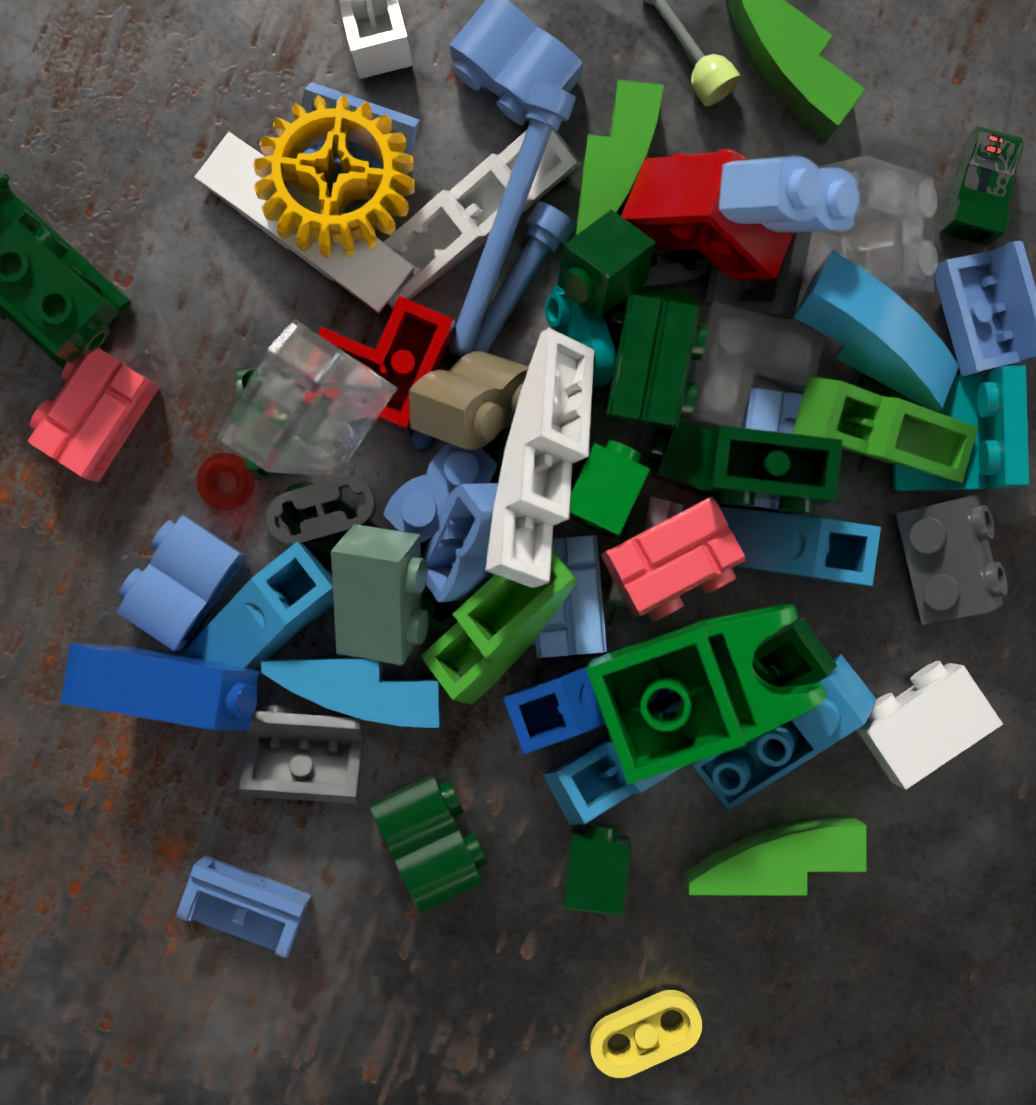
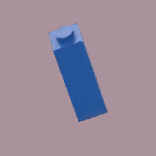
M71 643L60 703L211 730H249L251 717L258 700L256 688L259 671L146 647Z

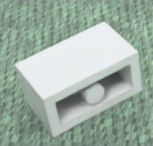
M936 661L925 666L910 678L914 686L896 698L892 693L879 697L865 725L857 729V732L893 784L905 790L1003 725L964 665L953 663L942 665L940 661Z

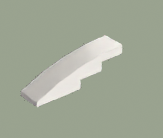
M552 130L522 213L581 165V162L556 130ZM526 131L499 155L492 153L450 191L442 190L383 242L414 265L413 270L389 300L388 304L392 309H394L399 296L410 300L486 243Z
M228 132L194 178L283 247L292 250L332 282L333 280L379 315L413 270L414 265L378 238L377 246L374 250L369 249L362 239L354 241L355 254L352 257L345 255L342 243L333 244V252L328 258L321 256L318 240H315L312 246L303 252L298 249L296 244L297 233L286 239L281 238L276 230L278 220H266L261 209L266 201L258 199L254 190L255 182L262 178L256 175L253 164L256 158L265 156ZM287 184V191L298 204L314 213H321L320 201L316 195L302 192L301 186Z
M551 328L542 331L520 392L504 452L493 507L486 571L532 588L549 582L553 526L569 519L572 464L588 457L594 350Z

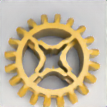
M343 94L338 99L336 108L328 109L324 98L318 95L314 100L315 111L306 113L302 106L295 103L292 108L295 121L289 123L284 119L275 117L273 127L278 138L262 136L260 147L266 157L256 158L253 164L256 175L262 178L255 182L254 190L258 199L266 201L261 207L264 217L268 221L278 220L276 230L283 239L297 233L296 244L298 249L303 252L309 249L315 240H318L321 256L326 258L330 257L333 252V244L342 243L345 255L352 257L355 254L354 241L362 239L369 249L374 250L377 246L374 230L379 229L384 234L393 235L396 231V224L391 215L406 216L409 211V204L404 199V196L412 195L415 191L414 179L407 175L414 170L413 156L402 153L406 148L405 136L402 132L390 134L392 121L387 114L372 120V106L367 101L363 102L355 112L350 111L349 99ZM325 142L320 150L310 154H302L310 147ZM348 142L356 143L367 149L378 160L382 169L370 168L368 161H361L352 157L349 154ZM339 158L343 173L339 174L336 183H333L332 195L330 197L326 180H331L333 171H336ZM287 184L301 186L302 192L316 195L320 201L321 213H314L298 204L287 191ZM359 199L369 200L359 209L343 214L345 207L350 202Z

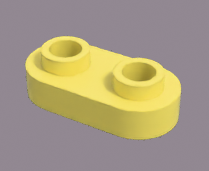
M665 990L609 1014L596 1023L590 1035L592 1059L597 1068L610 1077H630L691 1049L699 1040L702 1032L701 1015L694 1001L683 992ZM670 1010L679 1012L681 1019L676 1026L666 1027L661 1024L660 1020L665 1012ZM615 1034H623L629 1039V1042L624 1049L613 1050L608 1046L609 1039Z

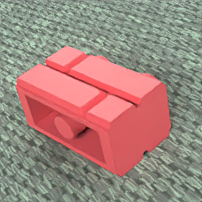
M97 348L88 355L82 353L72 363H66L61 378L66 383L54 401L46 399L37 408L30 421V427L34 429V432L27 441L79 476L95 482L100 481L160 389L158 385L102 349Z
M713 497L600 554L630 614L633 617H639L648 613L652 622L683 607L684 604L679 595L698 585L701 586L704 594H707L736 579L732 568L746 561L741 547L733 532L729 529L728 523Z

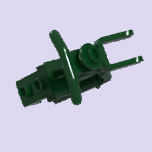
M0 173V318L11 320L54 362L64 369L67 362L72 363L82 353L84 355L92 353L105 341L110 332L107 326L114 320V317L119 319L131 305V300L9 187V177L6 173Z

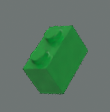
M609 440L605 447L595 443L570 494L569 519L611 539L618 536L650 470L638 463L642 454L613 440Z

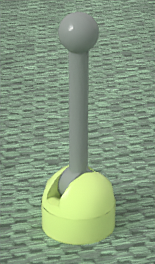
M644 0L647 4H654L696 63L692 72L691 84L704 106H711L729 95L742 80V76L732 62L721 55H704L665 0Z

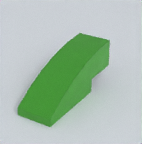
M726 0L736 30L752 61L769 86L801 122L827 143L866 90L822 57L833 36L785 0Z
M627 80L617 81L610 137L590 134L587 136L575 236L612 209L620 215L625 208L643 161L646 159L658 121L664 85Z
M808 376L792 434L843 440L842 450L962 483L978 427L900 398L881 396L839 380Z
M552 548L550 579L546 584L532 588L495 574L452 614L458 622L421 655V658L452 700L473 705L504 675L539 636L564 603L578 579Z
M852 816L819 818L778 826L745 837L709 855L683 873V885L689 895L807 896V872H866V824Z

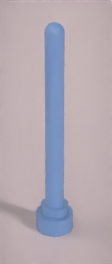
M534 80L529 88L524 105L529 108L525 118L530 123L449 343L450 352L455 357L461 358L472 350L552 130H559L562 121L567 122L569 120L576 97L556 86Z
M537 202L526 221L530 227L525 236L529 240L488 306L471 352L483 351L487 353L548 251L554 253L558 245L564 246L568 242L577 224L563 212L544 202ZM414 430L411 435V444L415 449L424 451L432 446L436 438Z

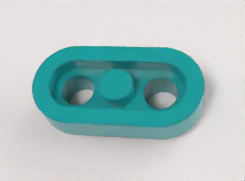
M556 283L552 293L546 298V320L553 327V330L594 350L592 387L606 386L613 377L616 356L614 344L604 316L600 318L583 304L573 301Z

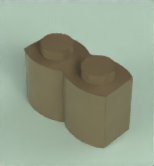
M474 351L461 357L449 371L435 370L427 373L409 390L410 428L466 450H475L487 445L498 436L503 428L511 429L520 392L529 367L483 351Z

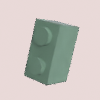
M353 524L331 550L336 653L403 665L416 644L421 645L424 642L429 627V613L427 610L422 609V591L427 581L428 562L425 558H421L420 534Z

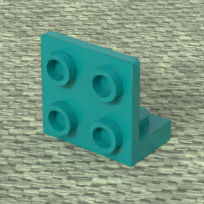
M1002 366L986 374H975L965 377L955 375L944 406L938 413L978 427L962 483L892 464L893 488L896 491L1010 489L1029 485L1026 366ZM890 388L891 397L900 398L922 406Z

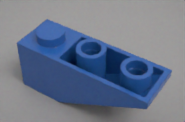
M589 663L504 693L503 699L523 755L606 724L586 670ZM669 688L658 689L657 698L651 702L653 704L678 694V692L671 693Z

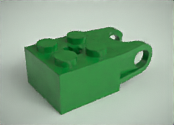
M794 604L766 607L702 620L596 657L590 661L586 670L628 785L745 746L746 742L803 715L827 699L828 695L821 683L775 686L762 680L753 668V656L760 643L774 635L783 626L798 620V612ZM669 688L671 693L676 691L680 694L681 698L677 700L675 712L665 713L664 705L658 708L654 707L651 701L657 698L658 689Z

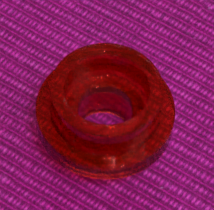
M219 453L209 457L201 465L197 474V488L200 496L208 505L220 510H233L241 507L251 498L255 488V478L246 469L245 460L242 457L232 453ZM231 471L236 476V486L232 491L223 493L218 487V478L222 473Z

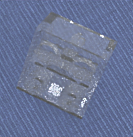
M294 319L265 353L218 434L217 439L267 472L339 477L397 387Z

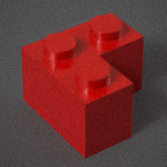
M720 149L714 153L691 155L675 153L669 157L644 159L621 217L656 241L654 250L698 249L730 279H776L794 234L776 233L767 229L761 223H735L727 219L720 212L719 202L723 165L732 161L748 160L742 154L729 149Z
M399 296L376 350L321 327L297 381L310 392L411 435L413 429L410 428L409 390L427 373L440 370L455 329L454 319Z

